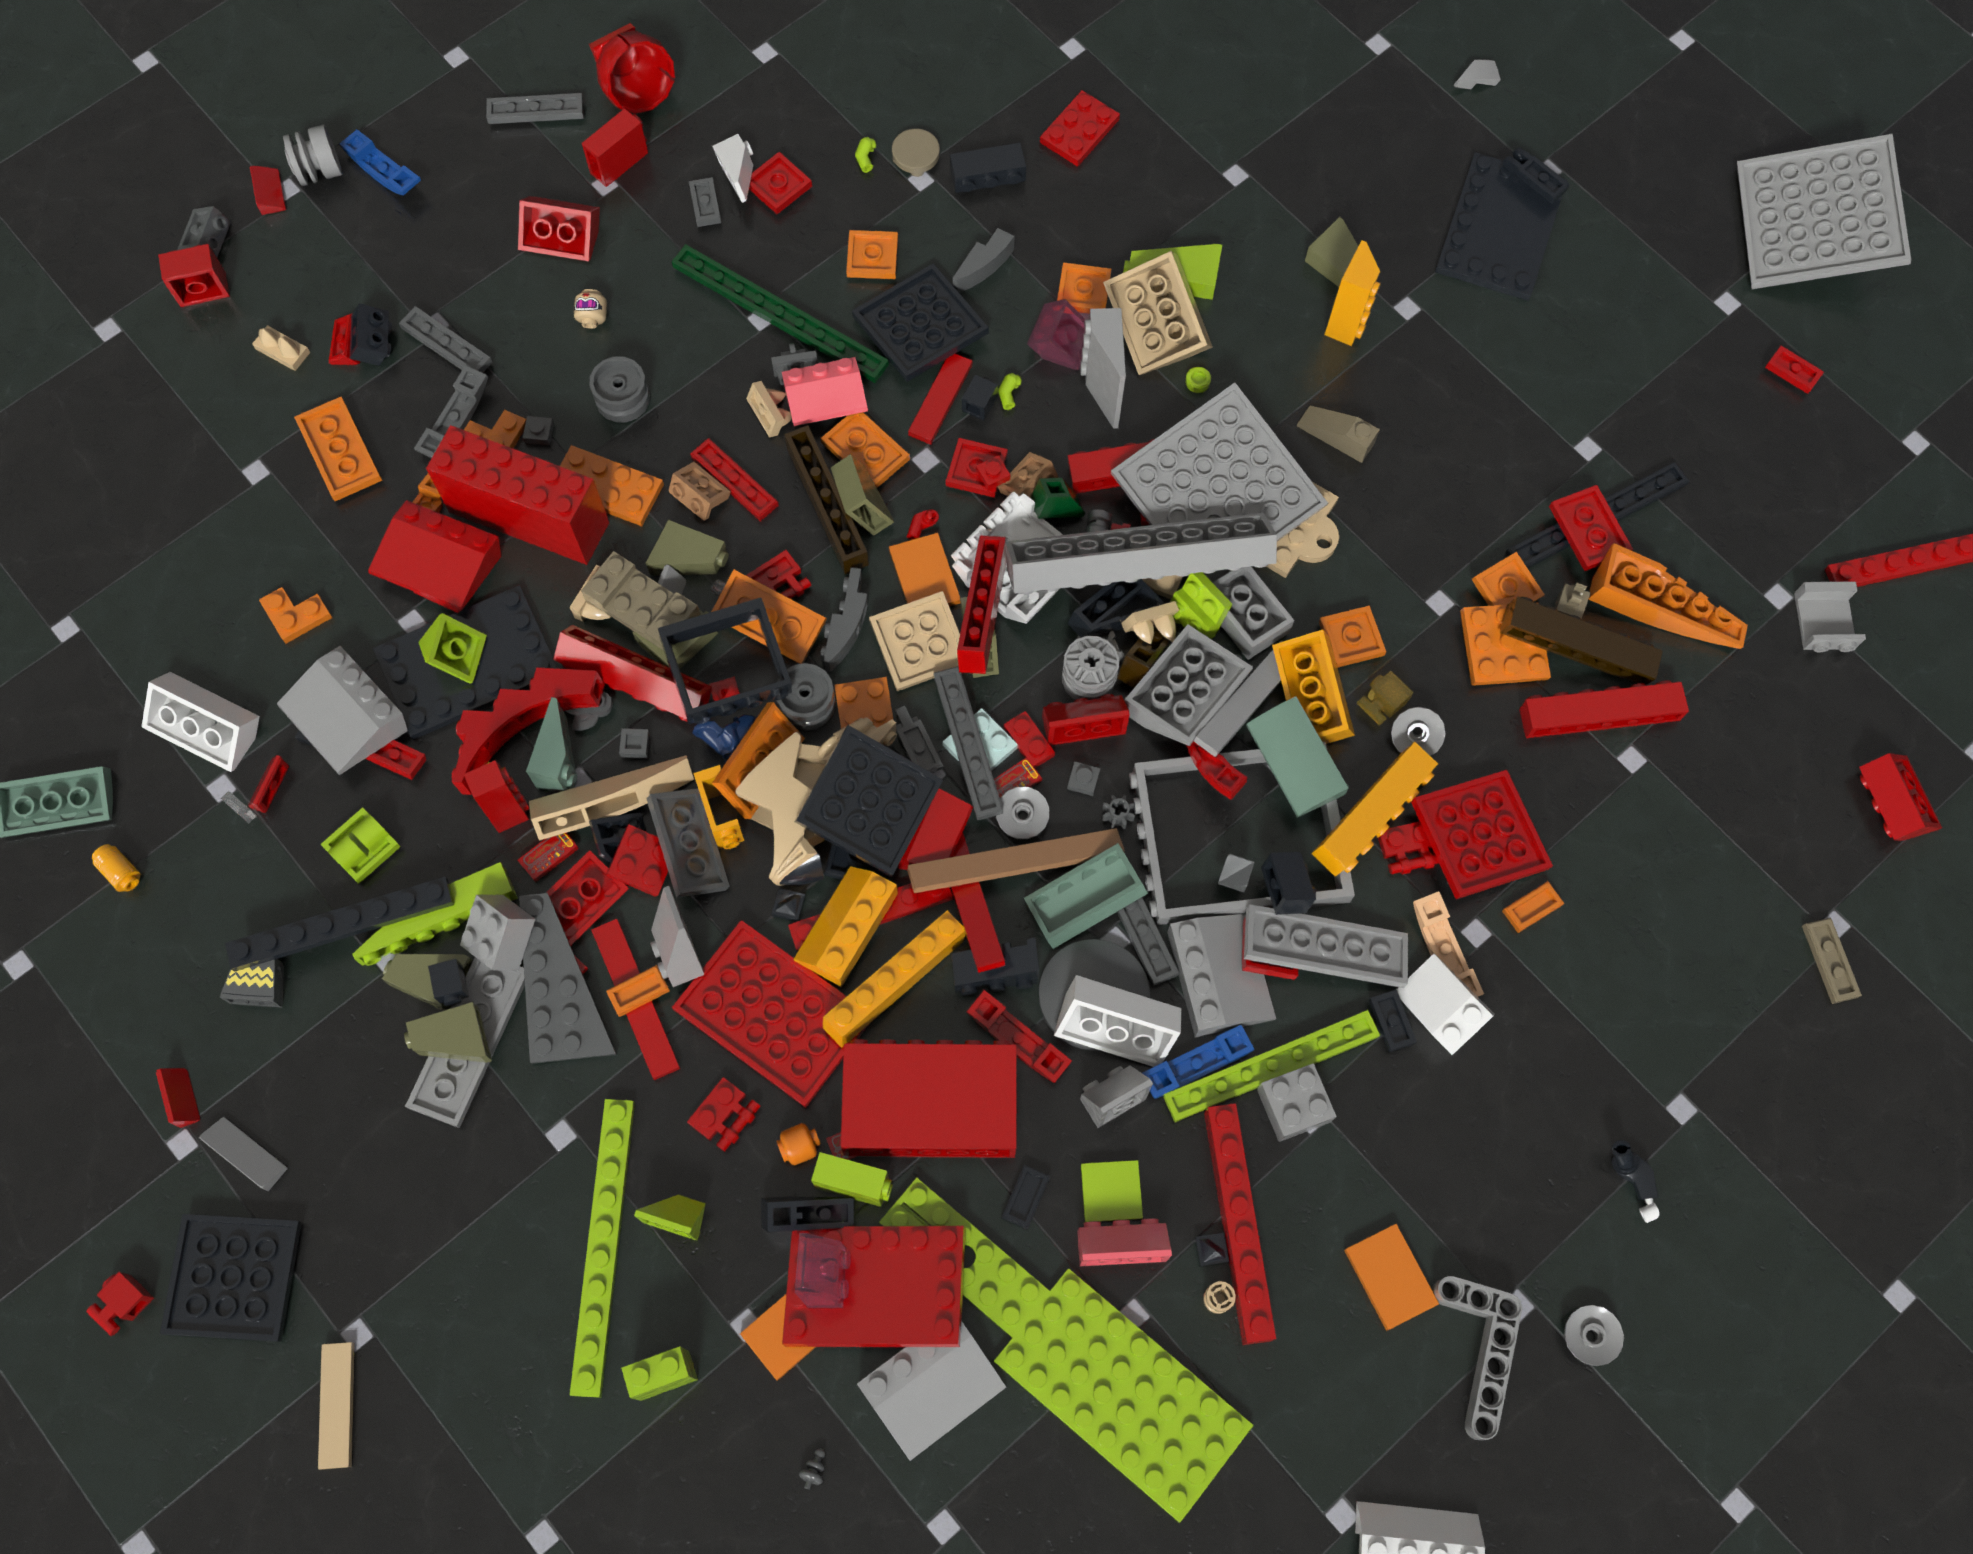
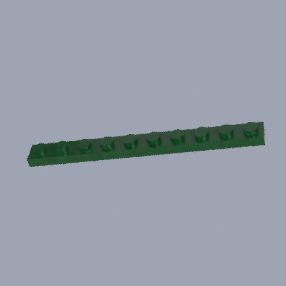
M686 244L671 261L673 268L833 360L837 361L842 358L855 357L860 375L874 383L877 382L889 366L888 359Z

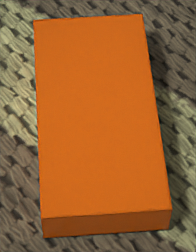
M1547 881L1504 908L1502 912L1515 930L1520 933L1561 907L1564 902Z
M655 965L608 989L606 992L618 1016L621 1017L670 990L658 966Z

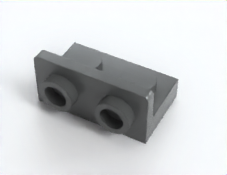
M214 206L193 209L177 250L209 244L215 256L218 257L231 223L230 219Z

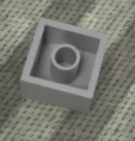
M476 895L460 946L491 970L519 969L535 918L504 895Z
M1314 1063L1265 1081L1257 1088L1279 1142L1331 1123L1337 1117Z

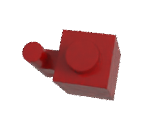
M118 1272L110 1276L103 1283V1289L97 1294L106 1306L101 1309L94 1303L86 1312L110 1336H113L120 1329V1326L114 1321L117 1316L120 1319L133 1321L154 1297L132 1275Z

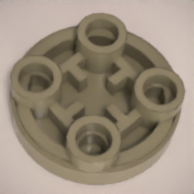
M923 129L903 131L894 139L892 144L893 162L900 169L911 173L915 177H920L924 172L933 168L940 156L938 140L933 134Z

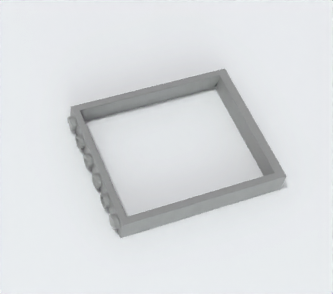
M1259 749L1220 753L1232 766L1266 762ZM1191 757L1135 763L1133 772L1129 773L1131 789L1135 788L1137 798H1133V803L1135 804L1134 813L1140 816V823H1137L1138 838L1143 839L1145 849H1141L1142 864L1147 865L1149 875H1145L1146 890L1152 893L1153 901H1149V911L1151 917H1155L1156 925L1171 924L1201 917L1246 914V908L1249 904L1274 908L1271 898L1267 897L1166 909L1145 776L1198 769ZM1337 799L1321 806L1326 837L1341 821ZM1342 871L1337 876H1334L1336 890L1316 892V900L1311 907L1350 903L1355 896L1351 872L1346 873Z

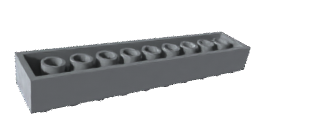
M1256 513L1005 542L1007 572L1014 594L1026 595L1041 590L1052 592L1060 588L1072 587L1078 589L1093 584L1110 585L1112 582H1136L1138 579L1146 578L1157 580L1162 579L1164 576L1177 575L1183 577L1190 575V573L1198 572L1210 574L1216 572V570L1224 569L1236 571L1242 567L1254 566L1262 568L1268 564H1276L1277 534L1265 514Z

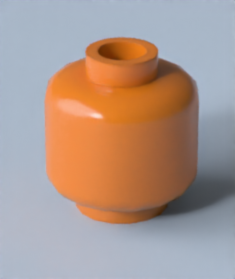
M804 1123L783 1130L780 1133V1140L776 1141L784 1162L789 1161L792 1165H797L816 1157V1146L821 1144L815 1128L809 1130L808 1126Z

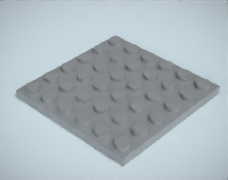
M1893 134L1737 161L1751 289L1911 264Z
M1233 383L1111 470L1112 476L1149 525L1264 513L1277 534V541H1279L1328 505L1326 499L1236 383ZM1216 570L1214 573L1204 574L1213 583L1232 570Z

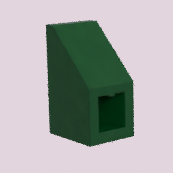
M1039 478L1031 496V499L1035 502L1034 510L1038 519L1084 517L1085 511L1077 494L1063 478Z

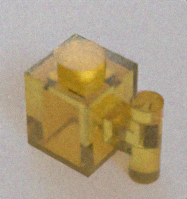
M1390 671L1384 677L1380 674L1371 682L1370 686L1372 688L1367 697L1372 703L1363 696L1357 704L1380 726L1387 719L1380 711L1382 710L1391 718L1409 702L1414 692Z

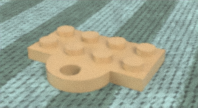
M1314 482L1312 483L1326 499L1328 505L1277 541L1276 564H1268L1266 566L1284 578L1288 576L1298 559L1309 563L1322 562L1328 559L1334 553L1339 541L1338 529L1334 522L1327 517L1339 497ZM1320 539L1327 540L1330 543V547L1326 549L1318 546L1317 541Z

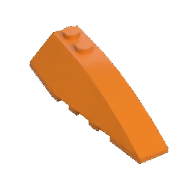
M1615 543L1611 545L1592 579L1589 600L1632 619L1669 632L1738 649L1743 648L1747 624L1723 607H1715L1708 601L1709 597L1702 592L1696 593L1686 586L1687 582L1682 578H1674L1666 572L1667 568L1661 563Z

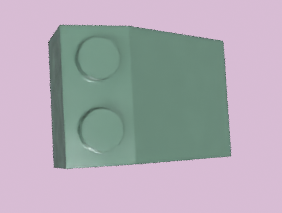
M551 697L526 772L538 790L554 794L574 788L577 782V773L567 717L557 698Z

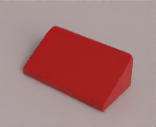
M250 166L255 200L261 214L266 215L286 210L279 170L276 168Z
M352 314L334 320L329 363L331 365L360 364V361L350 359Z
M276 755L269 762L248 804L249 808L263 813L268 811L289 768V765L281 756Z
M160 1068L156 1070L168 1122L179 1128L198 1122L200 1115L188 1070L184 1068Z

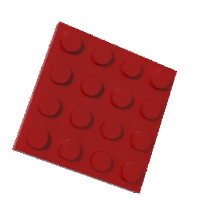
M1507 770L1421 795L1411 801L1455 899L1549 870L1553 866Z

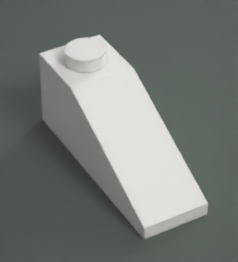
M736 134L712 147L723 171L743 203L747 200L753 170V163L750 158L753 152L748 141L743 142L739 134Z

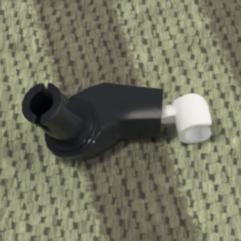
M1616 1141L1612 1146L1614 1154L1612 1158L1613 1168L1618 1175L1633 1184L1638 1200H1645L1647 1205L1640 1208L1639 1211L1644 1221L1649 1223L1659 1216V1210L1653 1199L1658 1198L1654 1171L1641 1157L1631 1151V1146L1627 1141Z

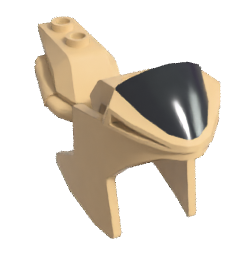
M867 717L860 718L849 724L851 727L887 747L897 737L896 722L894 720H890L878 728ZM846 727L833 733V736L821 746L802 744L800 733H793L759 763L736 789L738 797L759 806L751 819L774 830V864L769 874V879L778 886L805 885L824 880L820 856L813 847L825 839L794 821Z

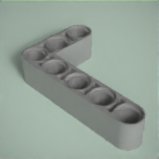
M1447 1276L1437 1280L1432 1287L1438 1303L1486 1318L1465 1419V1430L1474 1440H1489L1499 1430L1522 1314V1304L1520 1299L1511 1293L1458 1277ZM1444 1283H1448L1453 1287L1454 1295L1452 1299L1445 1297L1443 1294L1442 1286ZM1472 1292H1477L1481 1295V1307H1477L1472 1303ZM1502 1300L1510 1304L1511 1313L1509 1316L1504 1315L1500 1310V1302ZM1496 1329L1501 1330L1505 1335L1503 1345L1498 1344L1494 1339ZM1491 1358L1495 1359L1499 1364V1372L1496 1375L1488 1369V1361ZM1484 1388L1490 1389L1493 1393V1401L1490 1405L1482 1399ZM1479 1417L1483 1418L1487 1423V1431L1484 1435L1480 1434L1476 1429V1421Z

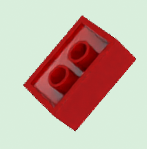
M533 196L520 200L518 250L590 261L599 232L600 207Z
M1106 694L1099 697V699L1093 700L1080 698L1073 701V703L1067 704L1053 702L1048 704L1047 707H1043L1042 713L1046 740L1050 746L1126 734L1130 716L1129 709L1122 695L1114 696L1113 694Z
M1889 753L1859 767L1862 772L1860 775L1861 782L1866 789H1870L1874 797L1871 800L1873 807L1878 813L1882 814L1885 820L1883 827L1890 838L1893 837L1894 840L1904 841L1942 828L1907 756Z
M939 788L897 868L907 870L908 865L951 858L973 810L972 805Z

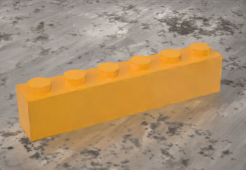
M1413 742L1401 752L1311 854L1334 876H1337L1342 871L1350 872L1359 862L1356 857L1360 853L1364 855L1374 845L1371 840L1375 835L1379 838L1390 827L1387 824L1390 818L1395 820L1404 811L1402 807L1404 802L1410 803L1419 794L1418 786L1420 784L1422 786L1426 785L1434 777L1432 770L1438 763L1416 742Z
M947 910L823 1017V1029L842 1048L844 1044L853 1039L962 944L966 934L964 927Z

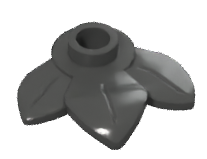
M602 693V703L599 707L576 708L565 711L574 715L572 723L574 731H583L593 727L599 717L607 716L611 712L613 701L608 693Z

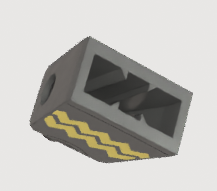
M275 959L235 972L230 969L220 998L229 1004L282 1008L283 963Z

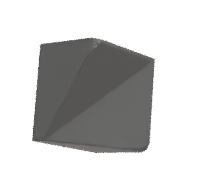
M1228 854L1218 884L1245 892L1254 862Z

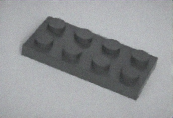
M699 789L650 794L646 799L676 898L726 891L730 885Z

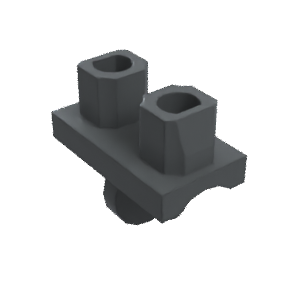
M794 343L789 344L790 351L781 352V356L771 357L774 377L778 378L780 385H784L783 371L818 364L816 351L795 350Z

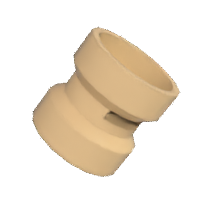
M1222 1281L1215 1282L1209 1286L1203 1296L1206 1308L1216 1314L1229 1310L1234 1305L1236 1299L1232 1286Z

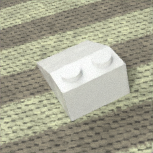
M1435 953L1408 978V984L1404 988L1398 987L1396 989L1402 1002L1451 1055L1495 1015Z

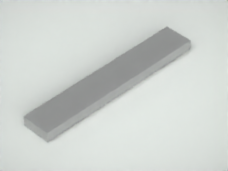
M1274 650L1270 652L1195 737L1194 742L1214 757L1220 753L1281 683Z

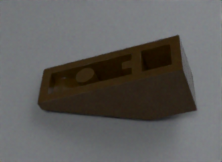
M1155 624L1153 625L1154 636L1152 643L1149 644L1139 638L1125 656L1117 679L1131 687H1136L1171 644V641L1158 631ZM1176 626V634H1177L1178 631H1179V627Z

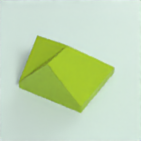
M442 613L418 643L426 663L471 684L475 678L487 635Z
M676 1195L637 1209L634 1216L644 1224L697 1241L706 1203Z

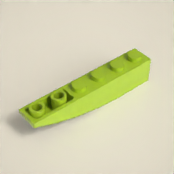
M499 862L450 883L454 901L453 906L382 927L353 953L354 959L362 966L373 965L381 961V957L391 953H401L407 950L411 944L427 942L441 931H452L458 928L460 923L468 920L476 895H504L511 901L518 899L507 870Z

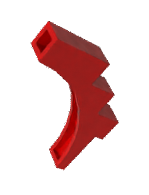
M536 668L534 678L530 680V690L500 689L498 697L493 703V712L463 710L461 719L456 725V734L463 744L459 748V759L456 768L452 771V783L461 794L472 795L464 774L487 764L505 742L520 730L544 718L551 697L557 698L563 711L576 708L599 707L605 684L597 671Z

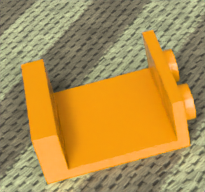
M718 765L693 774L718 849H731L738 846L739 842L744 841L738 820L735 819L716 825L708 800L722 795L712 784L721 771V767Z

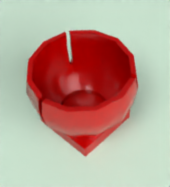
M629 23L589 44L596 61L598 83L613 105L622 110L625 108L628 112L636 114L653 110L668 97L674 83L673 78H675L674 62L659 40L636 31L635 27Z

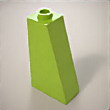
M1211 244L1132 251L1130 261L1125 260L1123 273L1172 251L1178 255L1193 297L1213 300L1222 245Z

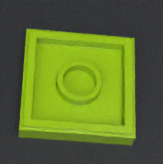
M1138 1160L1081 1164L1085 1222L1143 1219Z

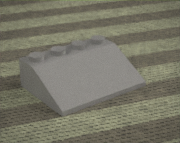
M1121 308L1090 309L1089 319H1085L1084 323L1085 333H1083L1080 373L1081 376H1085L1088 390L1111 426L1118 428L1126 378Z
M1188 624L1125 698V703L1129 709V717L1146 729L1190 746L1195 737L1220 710L1253 667Z
M341 646L316 660L277 702L278 707L339 775L408 731L400 710Z
M1246 914L1194 918L1171 923L1167 934L1175 964L1179 971V979L1195 1037L1231 1030L1239 1025L1245 1027L1276 1020L1264 974L1242 971L1243 919L1246 917Z
M962 1321L960 1347H905L857 1383L909 1461L1006 1388Z

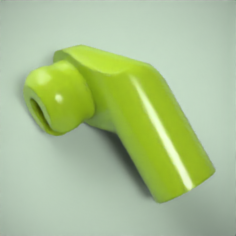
M869 137L860 140L855 152V157L864 173L873 169L868 155L869 152H873L874 148H876L875 140Z
M1014 373L1007 374L998 388V393L1005 410L1015 407L1012 391L1014 388H1018V385H1021L1022 382L1021 377Z

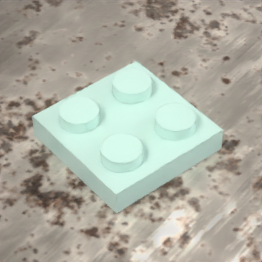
M981 708L974 714L992 771L1018 748V744ZM950 735L943 741V746L959 761L952 736Z

